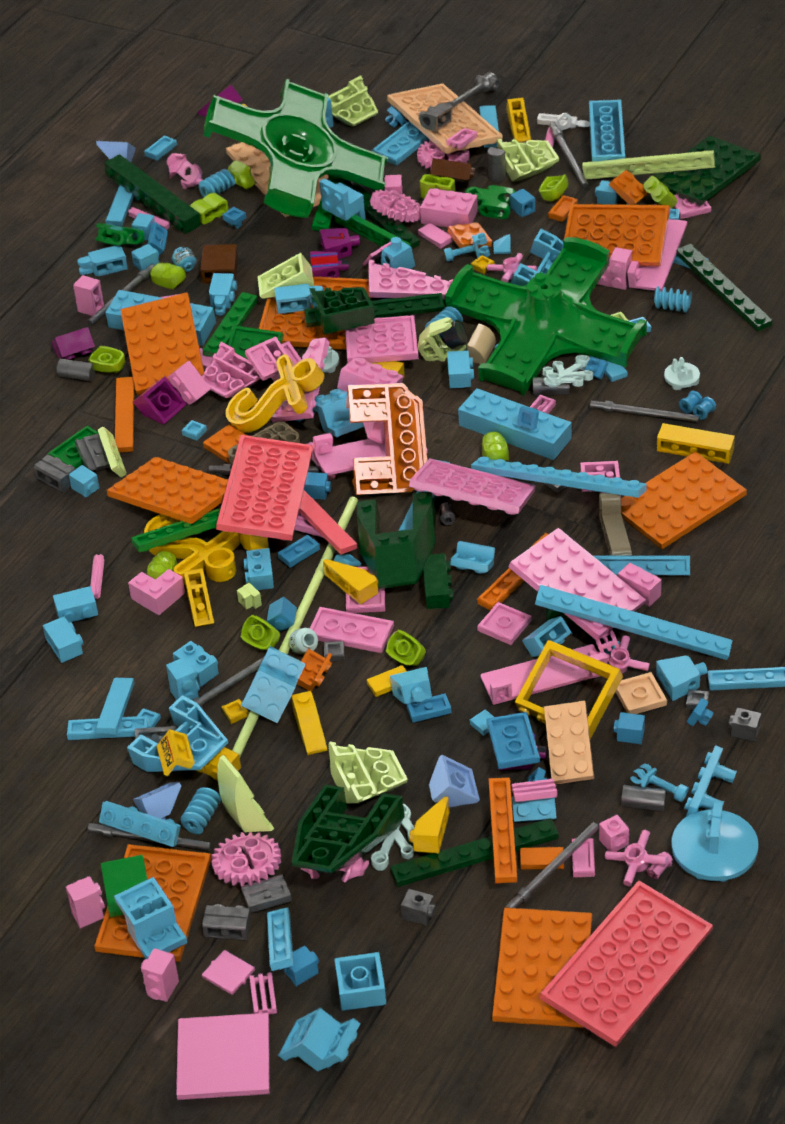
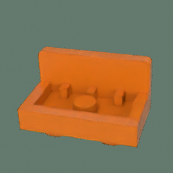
M308 648L301 660L306 665L296 684L311 692L315 685L319 687L324 679L322 673H327L332 664L329 661L332 654L328 653L325 658Z

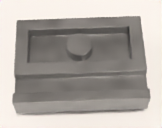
M99 433L83 437L81 440H75L76 448L86 468L91 471H98L110 467Z
M283 875L271 877L268 880H261V883L254 882L252 886L249 884L241 886L246 904L251 913L292 901Z

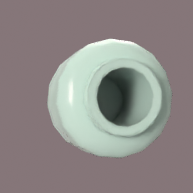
M301 628L295 630L290 635L289 645L293 652L305 654L308 648L312 651L316 649L318 637L312 629Z

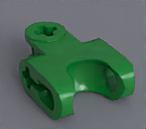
M490 185L487 189L469 187L466 190V193L477 195L478 210L482 216L498 219H507L509 217L510 197L504 195L515 193L514 189Z
M96 223V227H98V236L95 237L96 241L113 245L142 244L144 242L145 235L141 229ZM134 232L138 235L137 240H133L132 235Z

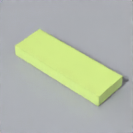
M101 427L98 429V433L111 470L120 477L126 475V470L114 436L105 427Z

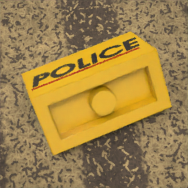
M169 729L157 745L162 769L166 776L171 773L176 765L191 769L195 764L187 734Z

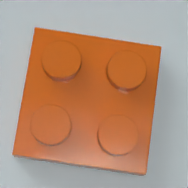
M627 170L609 183V186L629 205H636L649 194L645 191L643 184L638 182L634 175Z
M479 223L448 226V233L459 248L473 245L472 235L476 236L479 233H485L487 243L478 245V248L482 246L491 247L492 240Z
M229 424L205 440L203 447L229 463V449L239 444L240 436L246 434Z

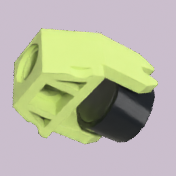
M447 317L430 323L419 335L418 350L426 361H445L447 352L464 351L467 348V334L463 324L459 320L452 321L451 318ZM439 333H442L446 345L438 335Z

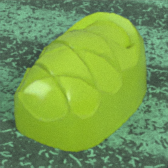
M237 160L229 165L228 171L233 175L236 185L249 189L256 184L249 166Z
M566 174L547 177L543 181L539 192L544 200L555 201L564 194L569 184Z
M157 263L151 270V281L154 284L169 289H174L186 278L185 270L182 267L170 263Z
M99 346L89 357L88 362L93 364L96 371L117 373L124 367L125 356L118 349Z
M489 432L484 435L482 439L483 457H488L491 460L503 459L509 461L508 446L500 433Z
M167 551L158 552L148 565L147 575L156 580L168 569L174 572V567L177 565L176 556Z
M251 615L244 622L240 637L256 648L268 650L270 646L274 648L277 645L280 634L275 627L264 619Z
M397 630L391 635L386 648V652L392 658L409 666L419 665L426 653L425 648L418 640L401 630Z

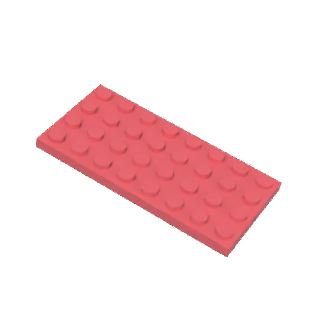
M241 435L216 530L292 541L313 453V445Z
M638 881L541 992L540 999L616 1047L709 935L713 925L641 881Z

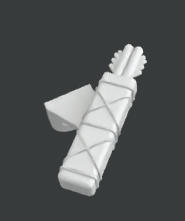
M540 113L537 118L538 124L550 125L554 122L561 131L575 128L576 126H590V122L585 120L577 121V117H570L568 113H562L561 115Z

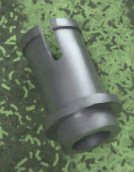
M444 502L440 505V520L445 525H451L455 521L452 505L449 503L448 507V502Z

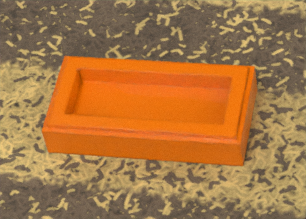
M563 195L549 211L548 218L563 222L569 215L571 204H578V199Z
M563 847L520 848L521 870L545 869L563 851ZM564 862L557 869H564Z

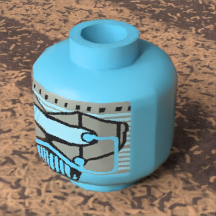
M187 247L177 248L172 255L174 265L182 267L187 272L191 271L196 265V257L191 249Z

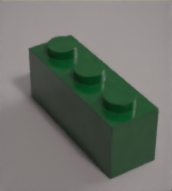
M445 553L431 554L423 568L427 609L450 608V600H453V588L448 587L452 586L451 574L447 575V573L451 572L450 561H446Z

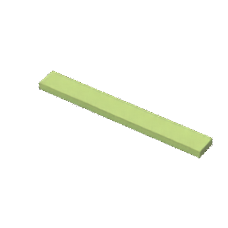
M714 150L584 162L582 166L584 177L587 180L617 177L625 170L633 175L715 168Z

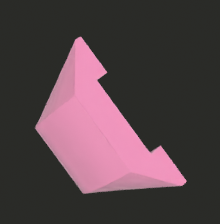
M220 342L218 352L213 355L212 363L210 366H207L204 375H202V378L211 388L210 390L224 398L235 396L242 389L250 388L261 379L249 360L236 354L234 348L223 342Z

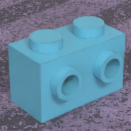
M469 351L447 352L450 388L471 387V380L474 379V369H470L473 368V357L469 358Z
M269 548L246 551L247 559H244V568L249 570V572H245L246 584L250 583L256 590L274 588Z
M91 586L53 595L58 618L64 616L68 623L98 615Z
M64 616L43 625L45 638L61 663L83 654L81 647L84 645L80 634L76 635L72 622L68 623Z
M562 616L549 619L523 639L522 642L531 656L535 657L541 654L548 640L561 644L565 641L564 638L572 632Z
M192 641L173 653L174 661L184 657L190 666L195 667L198 675L196 681L199 686H203L219 674L217 659L213 655L206 653L200 645L197 646Z
M184 657L167 664L170 691L176 701L182 695L191 700L198 697L200 688L196 681L198 675L195 667L190 666Z

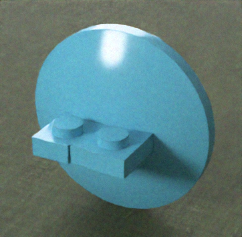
M714 803L713 810H703L687 816L676 826L673 832L672 853L681 868L697 879L725 882L745 873L751 868L757 858L758 838L754 829L740 816L723 811V804Z

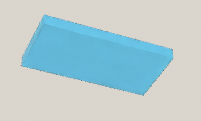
M408 121L371 151L388 157L387 162L398 165L416 151L421 144H424L425 141L427 142L429 138Z

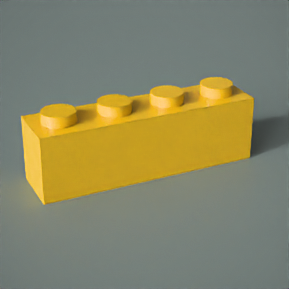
M662 423L657 437V451L682 456H689L696 451L706 460L729 464L734 451L735 436Z

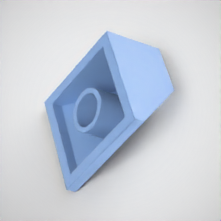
M97 141L98 147L109 159L120 154L128 161H132L135 147L128 142Z
M441 755L429 783L432 800L438 803L443 797H449V807L479 802L480 799L472 769Z
M170 782L134 798L133 801L140 812L166 820L165 816L171 814L180 791V782Z

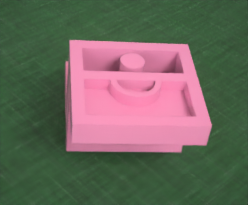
M276 337L245 350L246 357L263 381L271 377L275 382L281 378L276 364L277 359L281 355H288L295 365L302 360L289 341L281 344Z

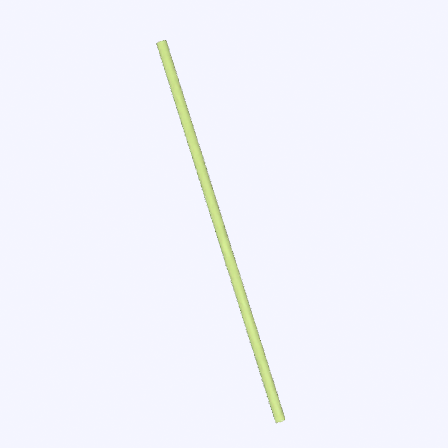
M356 497L349 498L338 522V525L344 531L357 505L358 499ZM330 543L327 545L296 612L295 623L289 627L279 651L287 655L290 650V635L295 630L300 629L324 577L323 560H331L336 551ZM250 711L232 751L239 754V757L259 717V714Z

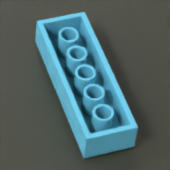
M621 100L589 101L592 162L625 159Z
M118 290L105 312L109 328L124 330L121 309L163 298ZM190 303L198 343L203 346L216 323L213 307Z
M477 388L458 409L459 426L483 435L489 432H498L504 437L506 443L552 460L559 455L572 439V422L539 411L537 428L532 430L517 424L519 409L525 405Z

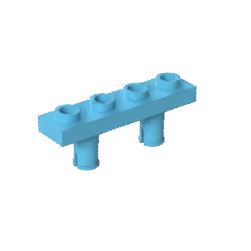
M715 745L713 752H708L704 764H707L706 768H701L698 775L700 782H695L691 792L694 796L693 798L689 797L684 809L688 810L686 817L696 814L701 807L713 810L714 803L724 804V801L713 798L706 793L709 783L714 777L728 781L731 784L734 781L737 771L726 768L719 763L723 748Z
M109 801L103 802L99 823L172 847L177 845L181 825L175 824L172 819L163 820L139 812L135 807L127 808Z

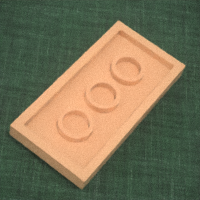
M585 701L545 706L551 778L554 779V784L594 779Z

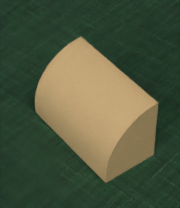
M478 324L467 344L469 358L473 357V363L479 364L486 363L496 343L493 332L482 324Z

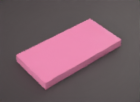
M319 607L310 629L317 634L318 641H344V646L382 653L394 627V621Z

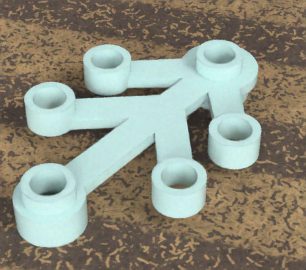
M586 355L576 356L575 364L566 370L563 367V362L554 361L553 367L543 368L544 383L551 388H556L562 383H572L577 387L583 386V380L589 381L593 379V372L585 370L590 357Z
M403 804L405 817L401 824L408 832L407 836L410 842V831L414 830L415 827L409 820L411 817L410 809L407 805ZM400 825L385 838L380 851L372 854V866L376 870L382 871L388 866V854L394 840L401 848V856L404 859H410L414 856L413 847L407 843L399 831Z

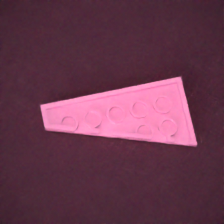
M369 260V297L401 298L442 293L443 300H445V295L453 279L449 281L442 280L440 276L436 275L434 278L429 277L424 272L403 267L398 269L389 267L390 264L386 263L379 265L375 264L374 260Z
M327 338L313 339L306 353L302 356V360L306 358L314 359L320 369H324L323 359L327 357L330 343ZM320 386L310 392H304L308 408L304 413L296 414L286 399L270 418L272 422L313 418L314 413L312 409L316 407L315 396L318 395Z

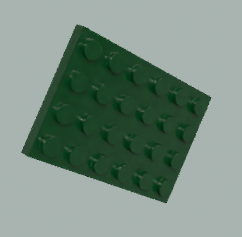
M708 136L686 153L714 150L715 168L657 173L654 177L662 182L673 195H679V198L702 205L761 160V154L713 136Z

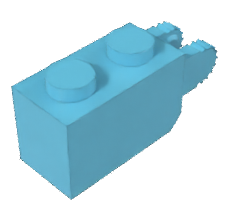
M121 245L89 252V256L77 260L78 265L82 266L79 268V273L83 275L94 273L95 276H102L128 269L126 256Z
M213 273L209 295L210 305L215 308L216 315L222 316L225 314L226 308H230L231 303L235 300L234 291H237V281H234V274Z
M309 283L276 287L275 298L278 314L304 311V309L312 308L309 288H315V291H323V287L320 285L309 286Z

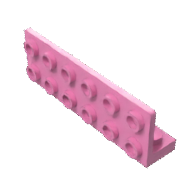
M669 219L661 266H639L638 261H631L627 271L629 288L656 291V287L659 286L660 291L663 290L676 256V249L679 248L687 227V221Z
M331 433L313 437V455L323 473H328V475L354 470V458L386 456L385 442L380 444L371 439H365L333 447Z
M593 644L573 649L589 656L591 650L597 651ZM605 652L589 656L607 664ZM551 656L532 694L599 677V675ZM537 659L481 674V680L493 705L517 699Z

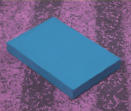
M527 712L486 719L499 769L540 762V756Z

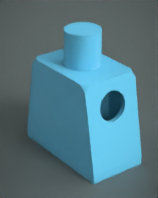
M393 237L391 245L382 250L381 265L386 263L390 264L389 267L396 269L399 267L412 269L415 267V261L411 247L401 241L399 237Z
M689 656L656 661V676L672 701L688 694L689 689L697 690L700 687V676L708 672L704 662L694 665Z
M427 667L390 676L392 693L402 703L422 702L432 697Z

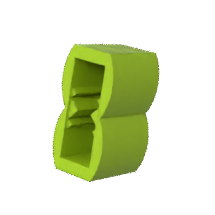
M430 174L423 175L420 180L421 198L425 199L430 188L455 191V180Z
M651 176L643 184L645 191L659 205H670V209H672L678 203L677 198L656 177Z
M210 193L203 199L197 200L190 205L200 213V222L202 224H207L214 220L215 217H220L228 211V201L216 193Z

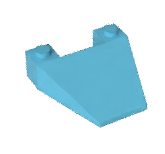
M540 229L534 239L530 253L542 258L543 261L537 271L520 263L513 275L511 284L527 285L535 277L536 273L542 272L546 274L563 249V242L557 236Z
M182 695L169 707L173 722L179 727L175 731L187 734L195 762L191 769L176 765L172 771L201 770L228 744V740L202 708L193 700ZM142 734L127 747L132 763L147 772L163 771L157 750L158 743Z

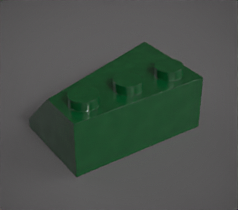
M345 287L335 291L331 290V288H325V291H315V288H309L314 313L324 334L375 324L374 306L364 287Z

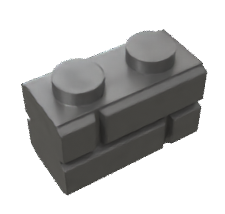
M46 455L42 461L34 465L36 478L63 493L71 486L69 474L76 470L74 466L67 465L59 458H54L50 455Z
M221 904L207 905L202 923L204 937L248 940L252 922L250 909L244 906L225 907Z

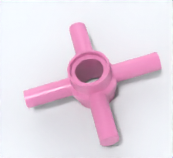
M518 253L516 257L505 259L503 261L504 265L488 264L487 271L504 272L505 274L501 281L508 282L512 280L523 255ZM528 266L537 271V266Z
M628 636L622 637L620 647L614 648L611 654L605 653L609 665L620 669L621 673L626 672L628 667L645 671L649 669L650 663L630 659L629 652L627 651L630 641ZM591 650L589 656L599 654L600 652Z
M642 830L638 843L629 845L625 852L606 851L605 859L626 861V864L629 866L623 884L626 886H631L636 872L644 871L649 863L668 864V856L648 855L645 846L650 832L647 830Z

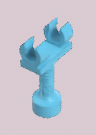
M479 233L476 236L472 235L474 244L471 246L459 248L458 250H452L450 247L444 249L447 262L453 261L457 255L476 251L477 258L481 255L485 257L490 256L488 246L478 248V245L487 243L485 233Z
M648 764L639 766L645 768L647 773L642 769L633 771L641 778L637 779L632 776L631 780L633 783H641L642 787H646L649 783L656 784V786L673 793L674 799L681 803L688 793L689 787L683 784L675 787V785L655 776L657 769H652Z

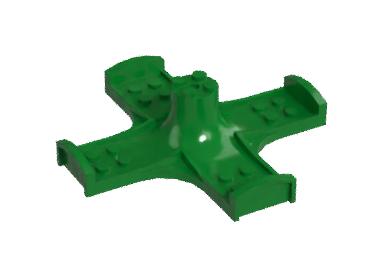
M286 79L280 92V107L270 111L252 109L216 95L213 96L207 111L203 136L210 138L211 133L215 132L248 144L265 153L271 166L269 168L270 176L264 203L283 214L308 218L315 201L317 180L327 174L372 188V193L379 190L383 191L386 185L383 182L384 166L388 157L352 145L340 139L331 131L326 122L328 93L322 94L289 82V79Z
M566 237L563 241V249L546 274L542 272L536 273L535 277L527 285L523 286L475 273L473 266L466 264L456 275L445 295L446 307H453L460 314L482 320L494 326L501 337L500 343L488 361L481 363L478 367L479 381L483 382V380L519 391L524 396L533 383V378L537 377L542 367L550 359L569 353L586 354L627 367L630 354L640 338L647 335V321L640 319L637 323L607 315L597 311L590 301L593 289L609 266L610 250L589 240Z

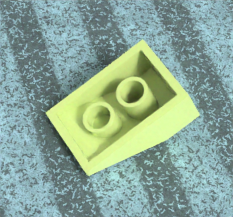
M301 253L258 276L261 298L275 297L276 287L309 283V286H314L312 268Z

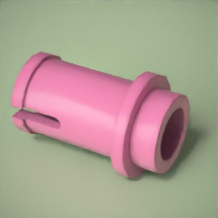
M662 852L658 855L668 856V864H652L647 869L650 877L653 878L654 876V879H658L662 872L672 865L673 859L667 852Z

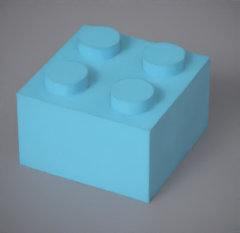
M379 952L335 958L342 1011L386 1005Z

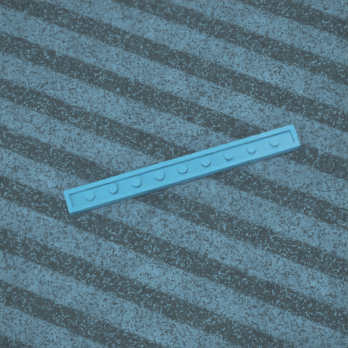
M480 457L471 464V469L498 476L639 498L647 491L646 483H639L637 480L627 481L619 477L607 478L604 475H588L586 472L575 473L571 472V470H556L553 467L543 468L535 464L505 462L503 459L491 460L488 457Z
M540 584L535 605L727 660L732 644L730 639Z

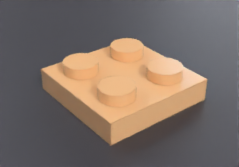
M651 672L621 680L615 691L626 712L630 714H638L667 705V699Z

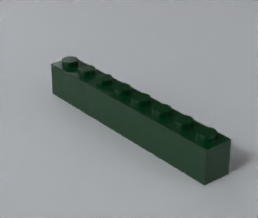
M119 154L104 162V171L108 178L115 181L117 185L124 187L128 193L131 192L137 200L143 202L148 208L155 211L157 215H160L175 226L177 230L187 234L201 226L199 212Z

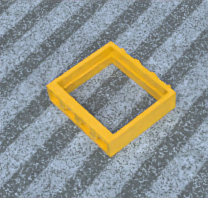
M548 640L515 701L519 709L518 711L522 713L527 712L528 716L533 715L538 721L546 724L544 708L529 702L528 699L551 656L608 679L588 716L591 739L623 675L620 669Z

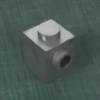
M737 708L735 715H731L729 720V727L732 728L731 736L756 741L761 725V713Z
M408 889L401 904L402 919L427 926L429 919L433 918L436 912L433 895Z

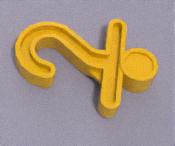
M281 355L276 361L281 378L268 387L259 401L250 388H244L235 394L226 408L228 421L233 427L243 433L255 431L270 420L286 399L296 414L304 413L308 408L304 392L315 390L324 380V373L314 359L306 358L295 365L288 355Z
M160 514L146 524L144 533L180 522V520ZM223 531L209 542L199 538H184L164 546L151 548L149 551L155 556L160 551H167L174 554L178 559H184L174 567V572L183 577L184 585V572L202 568L203 572L206 571L207 577L210 580L224 582L233 578L237 571L232 551L240 545L239 533Z

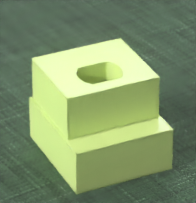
M250 583L237 590L238 602L246 610L252 606L256 609L262 605L260 592Z

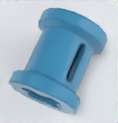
M694 390L689 392L688 397L679 401L680 409L687 414L691 413L694 406L702 403V396Z
M705 397L702 399V403L693 407V413L698 415L700 420H704L709 412H713L716 409V403L712 398Z

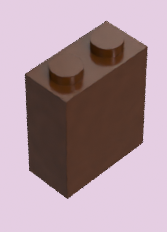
M432 158L430 175L470 181V178H474L475 168L470 163Z
M237 244L203 245L201 262L202 283H211L213 273L234 274V281H236L238 265Z

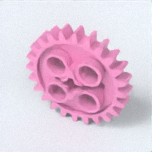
M429 139V142L425 141L424 145L421 144L420 148H418L417 158L421 166L425 165L426 169L430 167L431 170L432 158L467 163L469 161V150H459L447 154Z
M387 190L373 192L370 205L373 206V209H377V212H382V215H387L388 218L392 217L395 221L400 220L403 222L404 220L407 223L409 221H418L421 218L420 203H415L416 200H411V197H406L405 194L401 195L399 192H393L392 190L390 192Z
M242 832L240 837L233 835L232 840L226 838V844L219 843V848H215V854H212L211 861L215 875H218L219 880L224 878L225 883L232 881L233 886L237 882H240L241 886L245 882L252 886L253 881L261 883V878L268 880V874L274 875V869H279L278 864L281 863V852L278 843H274L273 838L268 839V835L261 837L260 833L253 836L252 832H250L248 836H245Z

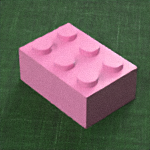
M430 188L420 207L421 224L431 223L434 226L448 227L457 224L473 223L478 212L477 195Z
M355 358L341 369L337 388L347 391L348 385L402 383L403 375L398 374L394 370L382 368L379 364L366 362L363 358Z

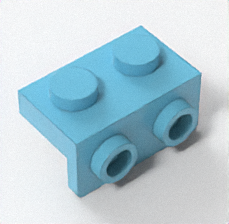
M459 541L457 543V552L451 558L450 565L456 566L460 570L472 569L476 573H486L494 565L495 548Z
M512 796L514 823L542 821L549 818L556 820L555 797L515 802L514 796Z

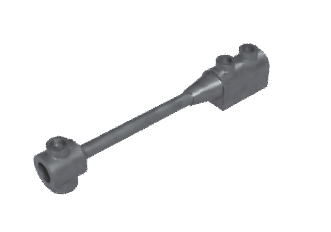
M488 72L483 76L478 75L475 80L477 85L451 102L439 103L434 107L429 106L427 112L421 111L418 117L420 124L425 129L436 132L452 121L455 106L479 91H496L499 88L500 80L492 72Z

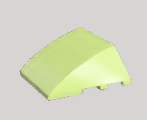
M362 76L349 81L347 87L328 96L331 99L332 116L348 126L354 127L378 114V110L367 92L368 89L362 82Z
M497 139L498 149L505 150L506 172L512 182L541 173L559 161L558 155L548 141L527 140L526 143H518L517 140L502 142V139Z
M329 742L331 775L338 787H344L346 803H358L392 791L407 783L408 779L394 751L371 747L363 750L356 749L354 745L348 744V747L336 746V742Z
M222 755L218 762V785L226 811L244 832L272 831L274 827L264 816L262 808L253 799L254 795L244 779L227 758Z

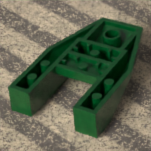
M432 492L413 494V529L380 534V514L376 499L357 502L360 554L371 575L377 578L378 588L416 584L424 570L423 568L429 555H431L436 545V516Z
M324 785L299 820L292 866L333 873L353 864L399 827L405 817L402 796L382 793L368 816L363 818L343 814L347 809L344 787Z

